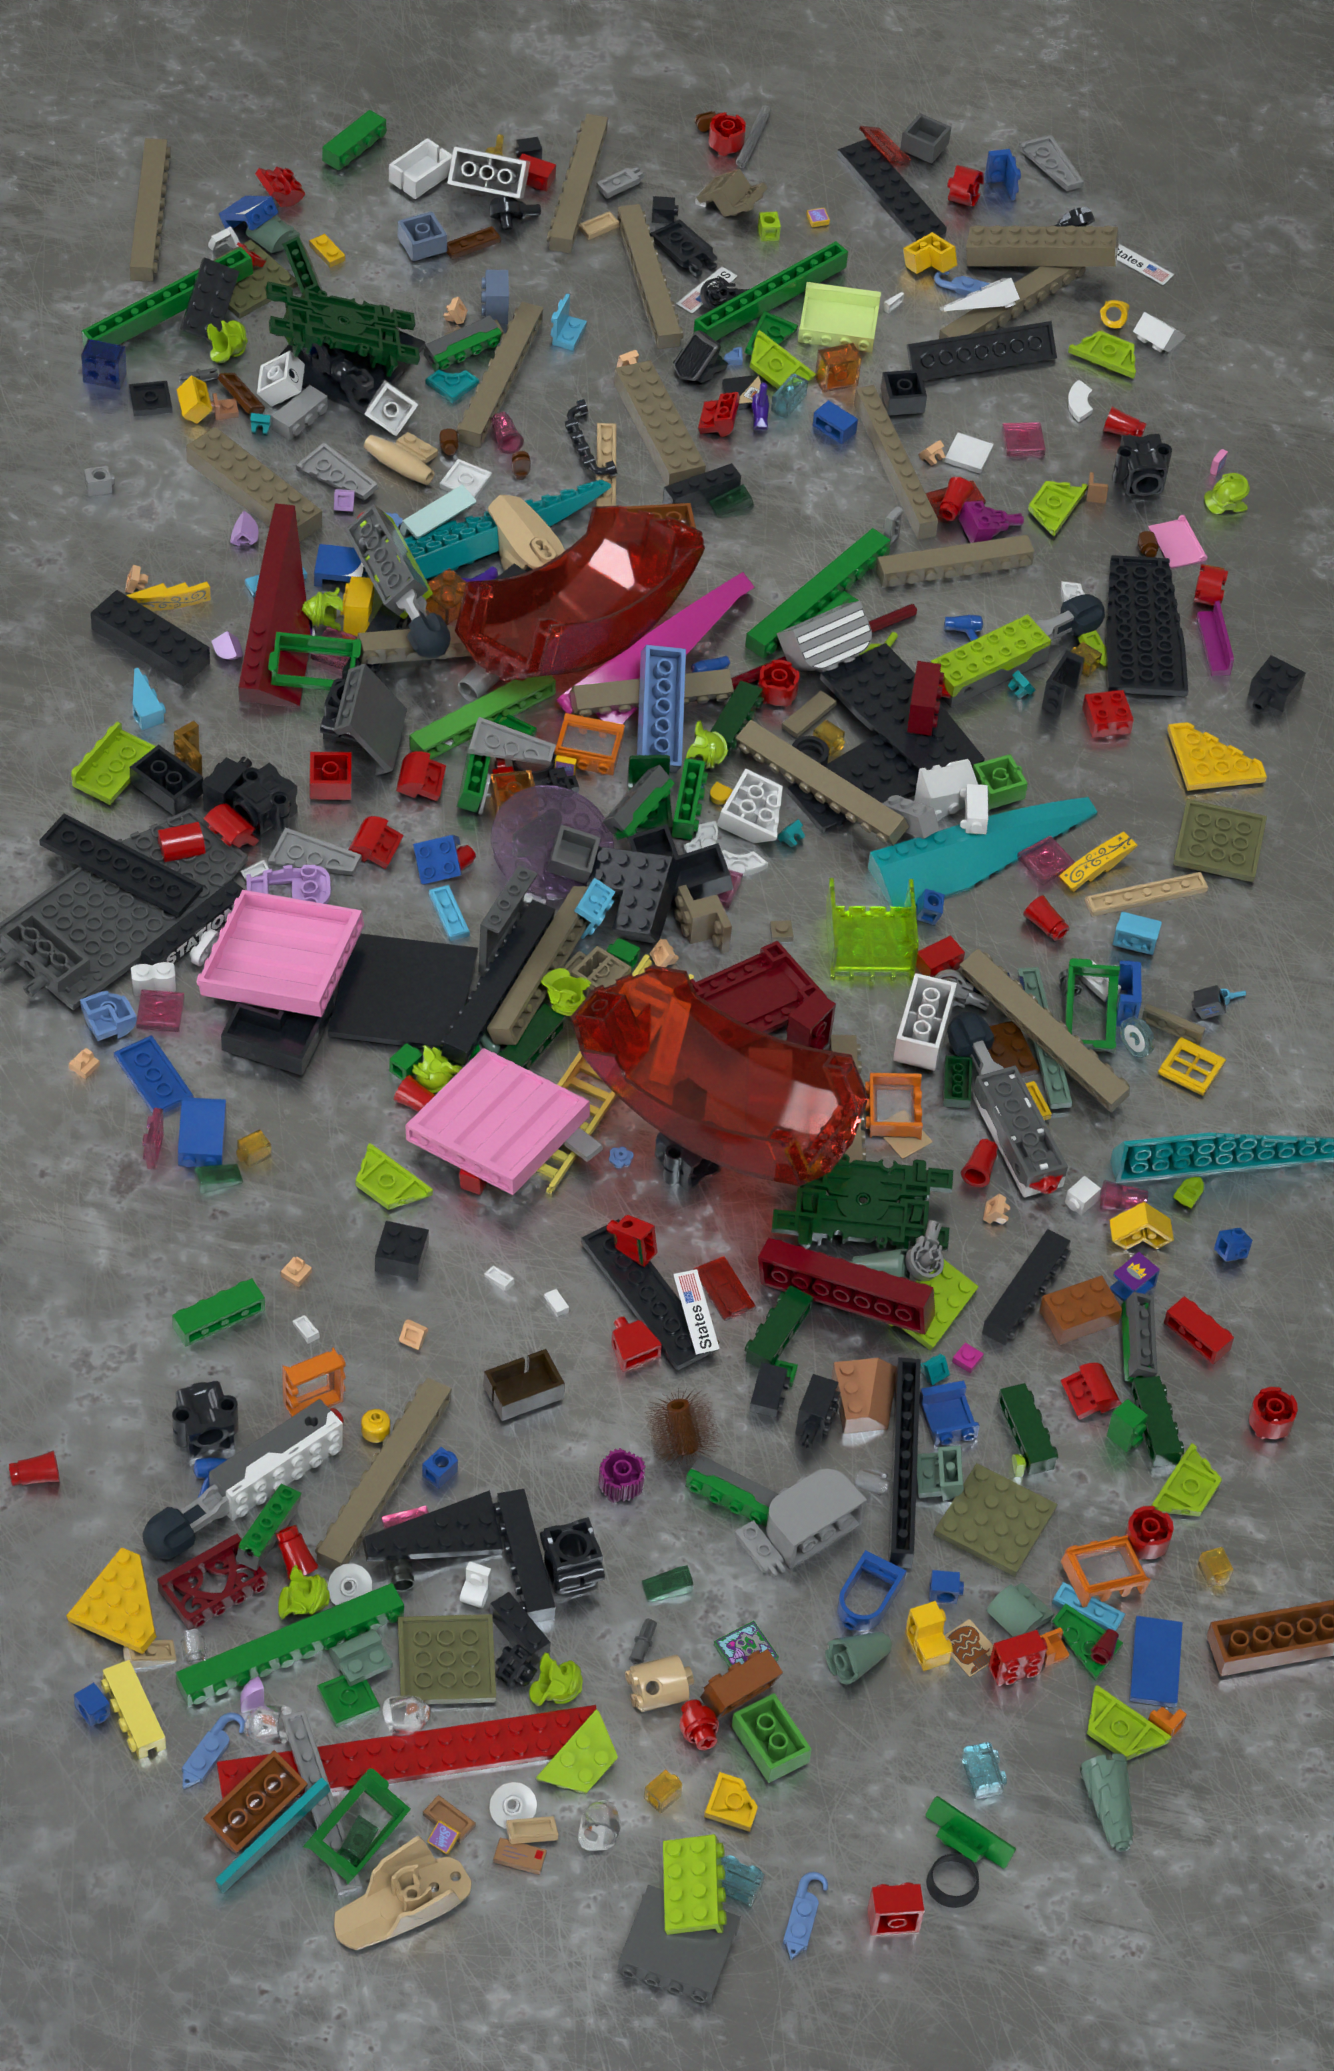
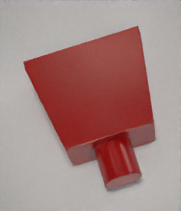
M624 1316L614 1321L616 1329L612 1331L611 1343L622 1372L661 1357V1342L642 1321L637 1320L629 1324Z

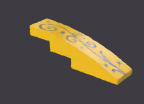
M207 581L188 587L186 582L169 588H166L165 584L161 583L127 595L151 611L182 608L211 600L210 586Z
M1122 832L1076 861L1060 874L1059 878L1072 892H1075L1087 880L1092 882L1104 870L1109 872L1138 845L1125 832Z

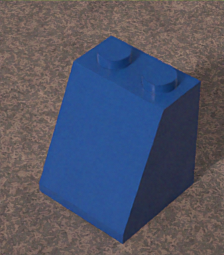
M182 1097L178 1166L223 1167L227 1128L226 1099Z

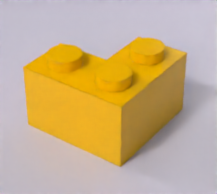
M930 233L903 248L905 267L916 274L930 266L942 273L957 266L955 246L934 233Z
M1146 1202L1137 1204L1135 1207L1109 1220L1112 1242L1125 1250L1142 1241L1155 1249L1174 1241L1171 1219Z
M936 1601L911 1608L905 1630L923 1671L948 1664L951 1653H953L950 1640H946L943 1634L946 1615L942 1608L939 1609Z

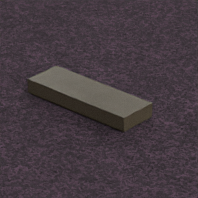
M820 691L782 723L781 728L795 738H798L836 706V700Z
M1146 1004L1141 1019L1143 1023L1179 1038H1185L1200 1046L1205 1027L1150 1004Z

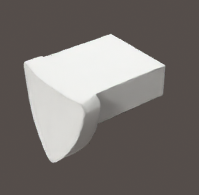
M228 227L211 236L208 246L212 251L226 244L235 249L238 247L237 242H239V239L233 229Z

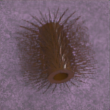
M679 1388L678 1399L676 1398L666 1405L667 1407L657 1405L659 1407L648 1408H663L653 1410L654 1412L658 1411L657 1414L661 1413V1415H650V1418L656 1417L654 1419L658 1420L655 1424L652 1423L653 1425L651 1426L653 1427L650 1428L653 1429L651 1431H657L656 1434L660 1435L657 1436L660 1438H652L654 1440L661 1439V1441L657 1440L658 1442L655 1444L656 1446L662 1445L658 1446L660 1448L657 1451L665 1450L666 1452L668 1450L669 1453L672 1452L669 1454L668 1459L676 1452L679 1456L694 1453L699 1457L695 1453L700 1449L699 1447H705V1449L701 1450L709 1449L706 1447H720L717 1445L703 1446L701 1442H704V1445L715 1443L710 1442L709 1444L708 1440L704 1439L717 1441L711 1440L717 1437L711 1436L712 1438L708 1437L710 1433L706 1434L710 1432L709 1430H716L712 1428L716 1424L713 1423L710 1426L711 1428L704 1424L712 1423L711 1419H714L712 1417H705L713 1416L711 1414L704 1415L708 1414L704 1410L711 1407H705L706 1403L701 1402L702 1399L693 1403L689 1401L690 1399L688 1398L691 1393L686 1399H683L684 1395L682 1399H679Z

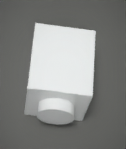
M1083 1176L1067 1191L1065 1204L1072 1211H1076L1082 1216L1098 1202L1101 1188L1086 1176Z

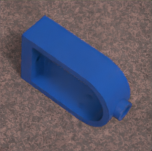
M865 1550L839 1595L837 1612L843 1626L851 1631H867L875 1628L883 1619L904 1584L906 1570ZM863 1571L892 1585L878 1610L869 1615L853 1613L844 1602Z

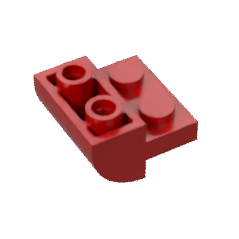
M276 167L274 171L258 168L255 173L268 194L275 198L280 207L293 206L305 196V192L301 188L302 185L295 179L294 173L288 168Z
M738 392L720 394L719 400L704 402L698 426L700 434L718 432L720 437H725L732 432L740 402Z
M416 751L407 754L402 760L396 791L413 798L419 794L437 801L440 797L446 765L431 760V753Z
M220 804L214 807L203 818L209 823L207 827L215 834L220 833L223 836L221 840L230 847L233 844L240 848L247 843L254 847L259 841L252 834L255 828L228 804Z
M370 816L363 820L348 850L361 854V861L364 863L369 859L386 869L404 835L387 825L389 820L378 816Z
M1100 1363L1083 1364L1079 1366L1080 1371L1060 1380L1079 1420L1099 1410L1103 1414L1122 1404L1104 1366Z

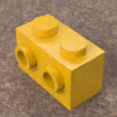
M191 375L176 389L182 416L186 420H191L198 424L212 411L205 382Z

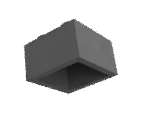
M919 113L902 133L900 150L932 164L949 144L951 126Z
M561 825L555 836L546 871L586 884L592 872L601 837Z

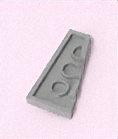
M1052 135L1019 143L1018 149L1066 191L1083 187L1084 181Z
M325 442L296 465L298 471L342 490H355V496L362 500L368 498L378 489L376 482Z
M479 717L467 753L549 765L556 745Z
M285 827L268 859V865L281 867L292 865L293 868H302L303 865H316L323 867L328 873L353 876L362 860L361 854Z

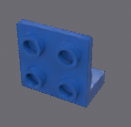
M1010 149L989 151L984 177L985 182L995 183L1004 181L1010 199L1013 201L1015 200L1016 193L1019 192L1018 180L1021 179V171L1019 168L1017 169L1016 158L1012 156Z
M449 835L413 844L421 884L425 885L462 875L456 846L461 845L458 836Z

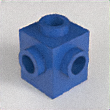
M1242 1228L1219 1231L1214 1250L1225 1261L1244 1259L1248 1257L1253 1240Z

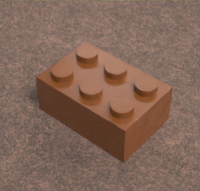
M1101 1275L1044 1295L1039 1311L1059 1345L1118 1325L1122 1308Z
M768 1649L761 1653L759 1650L753 1652L743 1664L737 1662L729 1667L728 1672L723 1676L719 1673L708 1681L709 1683L704 1687L705 1691L700 1698L705 1706L715 1712L717 1719L771 1688L783 1674V1671Z

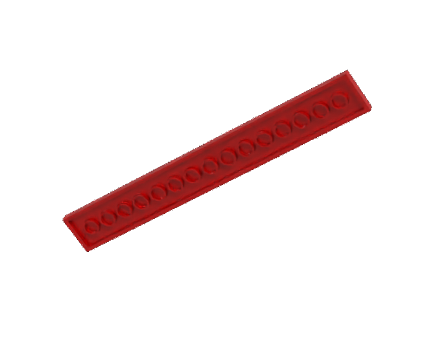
M596 1705L318 1746L317 1749L331 1792L334 1793L351 1790L370 1768L379 1773L389 1784L550 1760L554 1758L597 1708ZM292 1751L278 1752L299 1774ZM269 1754L217 1762L222 1799ZM303 1790L296 1798H300L305 1791Z

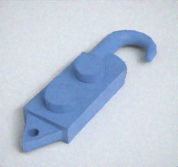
M938 271L934 276L935 283L938 286L956 291L955 293L965 296L971 292L982 291V287L990 284L966 276L956 277L951 282L942 280L940 276L948 275L949 271L944 273Z
M237 1713L223 1714L212 1729L206 1733L182 1767L183 1789L199 1782L203 1783L228 1749L230 1740L226 1732L223 1731V1728L229 1721H237L240 1724L239 1733L244 1732L246 1723L241 1715Z
M818 1872L806 1873L799 1881L783 1940L790 1960H793L801 1951L807 1950L819 1905L817 1897L807 1892L809 1882L819 1880L823 1884V1890H828L827 1879Z

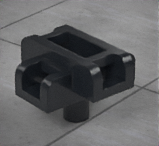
M564 767L549 769V780H544L541 783L547 799L556 798V800H560L564 796L572 798L573 794L579 792L576 776H567ZM564 786H565V788H566V789H560V790L558 789V787H564Z
M515 1645L513 1648L509 1646L504 1647L502 1655L495 1662L500 1667L495 1677L498 1680H503L509 1689L513 1688L516 1682L523 1686L529 1685L538 1671L529 1663L533 1655L521 1645Z

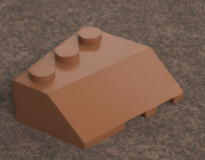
M880 1358L834 1362L831 1377L832 1380L839 1382L837 1391H840L841 1395L838 1401V1410L843 1434L888 1429L895 1389L896 1366Z

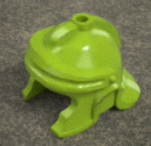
M235 320L228 323L221 321L223 328L221 332L212 324L208 325L207 334L213 346L210 358L214 362L224 363L229 360L230 356L236 357L244 352L248 339L246 338L245 327L240 322Z
M1238 473L1224 474L1214 488L1205 493V503L1209 510L1216 515L1224 513L1225 510H1233L1234 512L1246 511L1248 507L1242 502V499L1249 494L1250 487L1243 475Z
M336 588L334 592H317V595L311 597L303 604L302 610L312 621L313 627L319 628V625H324L340 631V624L335 622L337 609L343 611V601L338 597L340 588Z
M697 721L694 734L696 739L694 744H691L686 759L695 760L701 758L705 761L706 769H715V764H720L727 755L726 740L717 732L704 730L702 721Z
M564 968L554 969L542 978L541 983L548 988L547 992L552 1004L551 1008L554 1011L571 1017L578 1016L584 1011L587 1006V999L583 994V990H586L591 985L588 979L572 977L570 972Z
M424 1045L423 1055L425 1060L423 1063L419 1062L418 1065L414 1064L412 1073L416 1075V1081L432 1093H438L463 1067L453 1066L448 1062V1058L441 1056L442 1051L435 1047L431 1049Z
M295 1565L290 1573L291 1582L289 1587L285 1586L279 1596L278 1612L282 1620L290 1613L293 1615H312L328 1606L330 1601V1592L327 1590L328 1584L326 1580L318 1574L309 1577L304 1576L302 1571L298 1569V1566Z
M544 1653L539 1664L541 1672L538 1681H534L529 1690L531 1700L536 1706H541L545 1700H553L557 1704L572 1701L582 1691L583 1678L581 1668L572 1660L557 1665L556 1660L551 1659L549 1653Z

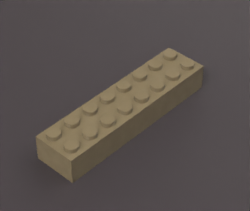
M970 226L966 244L967 266L1116 267L1119 247L1118 227Z
M648 360L615 368L614 386L665 485L668 486L705 473L706 465L652 361Z
M212 428L186 445L187 463L268 527H270L275 503L295 505L299 542L322 527V510L218 428Z

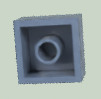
M432 211L398 221V239L412 261L447 252V234Z
M486 270L485 277H482V289H485V291H481V303L485 304L481 305V316H491L493 320L497 319L499 324H508V270Z

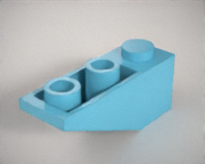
M139 668L134 669L133 717L140 729L145 730L164 723L166 709L162 702L159 703L154 688H150L147 676L145 674L142 675Z

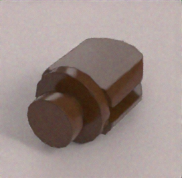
M709 111L696 115L694 122L701 132L709 130L712 118L716 113L715 111Z
M450 428L441 430L439 434L440 448L447 455L455 454L459 447L456 430Z
M518 451L512 456L511 468L515 478L523 480L530 472L531 460L527 452Z
M1150 531L1139 533L1138 546L1140 552L1146 557H1155L1159 546L1155 534Z

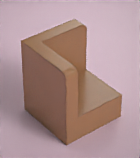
M1090 472L1086 501L1105 504L1108 485L1093 483L1094 473Z

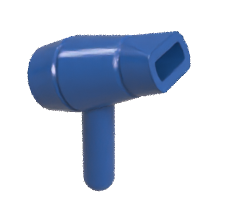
M978 615L945 617L944 630L966 632L971 641L978 638L975 632H981L983 628V619Z
M727 656L701 660L691 665V673L728 669L730 660Z
M212 1457L196 1459L193 1468L194 1474L197 1478L205 1479L197 1498L209 1488V1472L228 1459Z

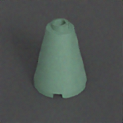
M908 1249L854 1256L853 1260L849 1261L858 1265H865L874 1270L885 1271L897 1277H904L908 1280L910 1278V1272L905 1263Z
M883 1632L835 1638L827 1643L829 1645V1649L825 1650L827 1665L833 1676L838 1675L841 1678L839 1682L846 1685L853 1683L890 1653L891 1639Z

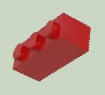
M1184 1296L1167 1310L1164 1324L1212 1364H1215L1231 1350L1234 1336H1232L1229 1330L1215 1322L1212 1316L1203 1312L1195 1302L1190 1301Z

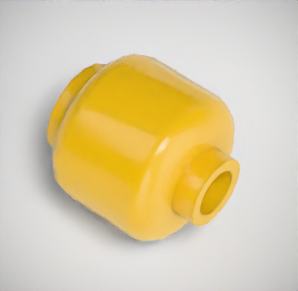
M371 1409L364 1413L361 1418V1433L363 1437L372 1443L384 1441L385 1437L390 1434L391 1420L389 1415L381 1409Z

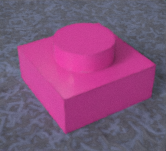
M965 1342L953 1356L952 1362L971 1374L983 1359L984 1354Z

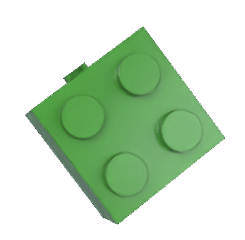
M1011 754L973 765L978 785L988 786V810L1025 799L1028 783L1022 774V767L1020 765L1017 766Z

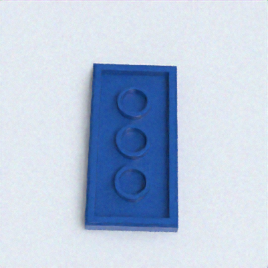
M152 1035L114 1052V1058L155 1117L180 1107L182 1097L194 1098V1095Z
M1136 1616L1129 1701L1177 1707L1183 1622Z

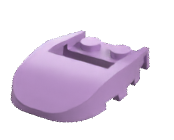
M287 865L277 871H272V869L264 870L263 875L258 877H251V874L246 875L247 891L269 894V885L292 883L293 899L328 904L331 896L330 876L321 866L303 865L302 868H293L292 865Z

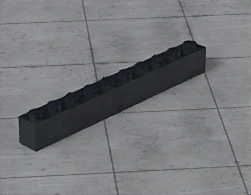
M533 899L529 906H524L520 916L521 919L515 921L512 927L513 932L506 935L503 942L504 946L503 948H498L494 962L488 964L485 977H480L476 991L472 990L468 997V1004L463 1005L460 1009L458 1020H453L449 1030L450 1033L443 1036L440 1044L443 1047L441 1056L465 1066L485 1034L489 1023L554 919V908Z
M898 1357L895 1376L888 1562L900 1568L911 1569L915 1545L921 1359Z

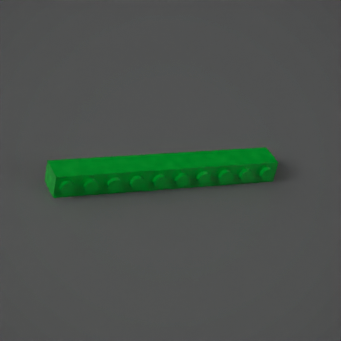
M837 241L698 317L694 321V332L701 330L717 341L762 315L763 311L768 312L806 291L807 282L820 283L847 267L848 251Z
M242 247L215 260V262L240 271L236 283L253 274L252 258ZM199 269L83 329L81 333L84 348L95 358L186 310Z
M874 528L869 530L747 632L745 647L763 659L769 654H773L777 647L781 645L776 633L814 617L843 591L850 589L855 581L863 578L868 570L873 569L877 565L878 557L889 555L891 540Z
M393 1583L387 1584L175 1672L176 1685L187 1706L201 1704L212 1696L223 1695L229 1689L236 1686H244L257 1676L266 1677L272 1671L279 1668H287L301 1659H309L320 1651L329 1650L339 1643L348 1641L372 1629L376 1631L380 1626L387 1623H395L398 1621V1617H404V1603Z

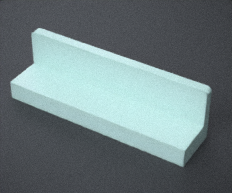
M462 484L404 519L399 531L403 536L412 533L416 539H419L476 504V499Z

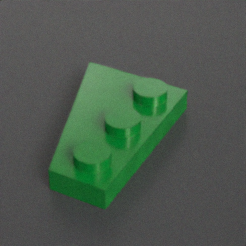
M763 311L744 353L752 356L755 338L759 330L780 345L797 331L798 325Z
M1065 1603L1052 1620V1625L1055 1629L1062 1628V1638L1096 1681L1110 1662L1106 1665L1096 1663L1091 1658V1648L1106 1630ZM1119 1639L1116 1644L1113 1658L1123 1647V1642Z

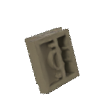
M739 168L715 176L696 198L699 203L714 201L724 217L736 216L742 211L748 212L754 208L753 204L764 196L763 193L768 188L764 182L751 186Z
M679 886L678 894L675 896L676 909H674V916L676 921L681 923L683 936L688 938L690 944L712 939L714 946H718L721 954L728 953L732 925L718 895L693 900L687 886Z
M596 946L588 955L578 951L563 966L564 969L570 972V976L575 978L584 977L591 982V985L586 990H583L587 1002L596 993L606 998L631 972L629 965L599 946Z

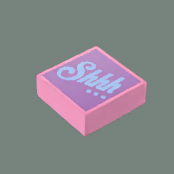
M1221 449L1213 458L1210 474L1217 476L1225 466L1228 451Z

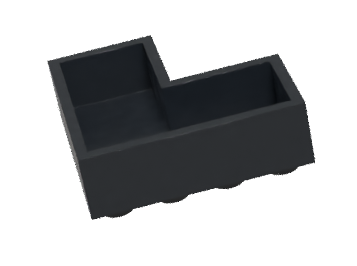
M667 824L628 837L631 851L670 856L682 866L669 910L676 908L675 896L678 894L679 886L686 885L693 900L717 895L733 889L731 875L719 843L678 855Z
M598 846L587 886L589 887L592 880L596 878L615 891L613 897L621 898L612 930L623 939L657 944L662 935L682 866L670 856Z
M331 996L322 1017L280 1010L278 1015L237 1003L221 1034V1049L225 1052L303 1075L332 1016L334 996Z

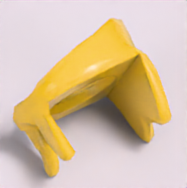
M1118 300L1105 301V305L1100 309L1101 320L1104 325L1113 329L1122 328L1127 321L1129 305ZM1110 307L1120 309L1121 317L1119 320L1111 321L1107 318L1106 312Z

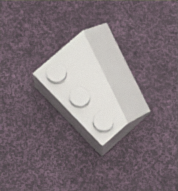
M965 759L950 762L946 767L935 765L931 770L920 768L914 801L933 807L937 821L965 808V797L960 796V790L966 788L967 784L978 785L970 761Z
M745 769L720 813L717 826L752 843L775 841L777 839L783 786Z

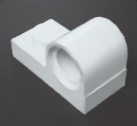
M469 1561L466 1568V1581L460 1595V1602L483 1609L491 1591V1568Z

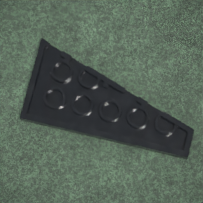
M490 1490L370 1534L363 1539L367 1562L502 1554L503 1551Z

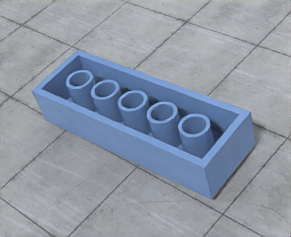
M646 645L641 651L637 755H669V772L677 773L682 767L686 649Z

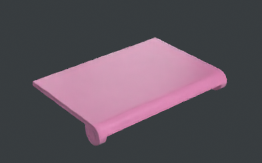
M1185 515L1179 516L1178 520L1148 526L1150 532L1155 534L1164 558L1170 559V569L1207 560L1208 557Z

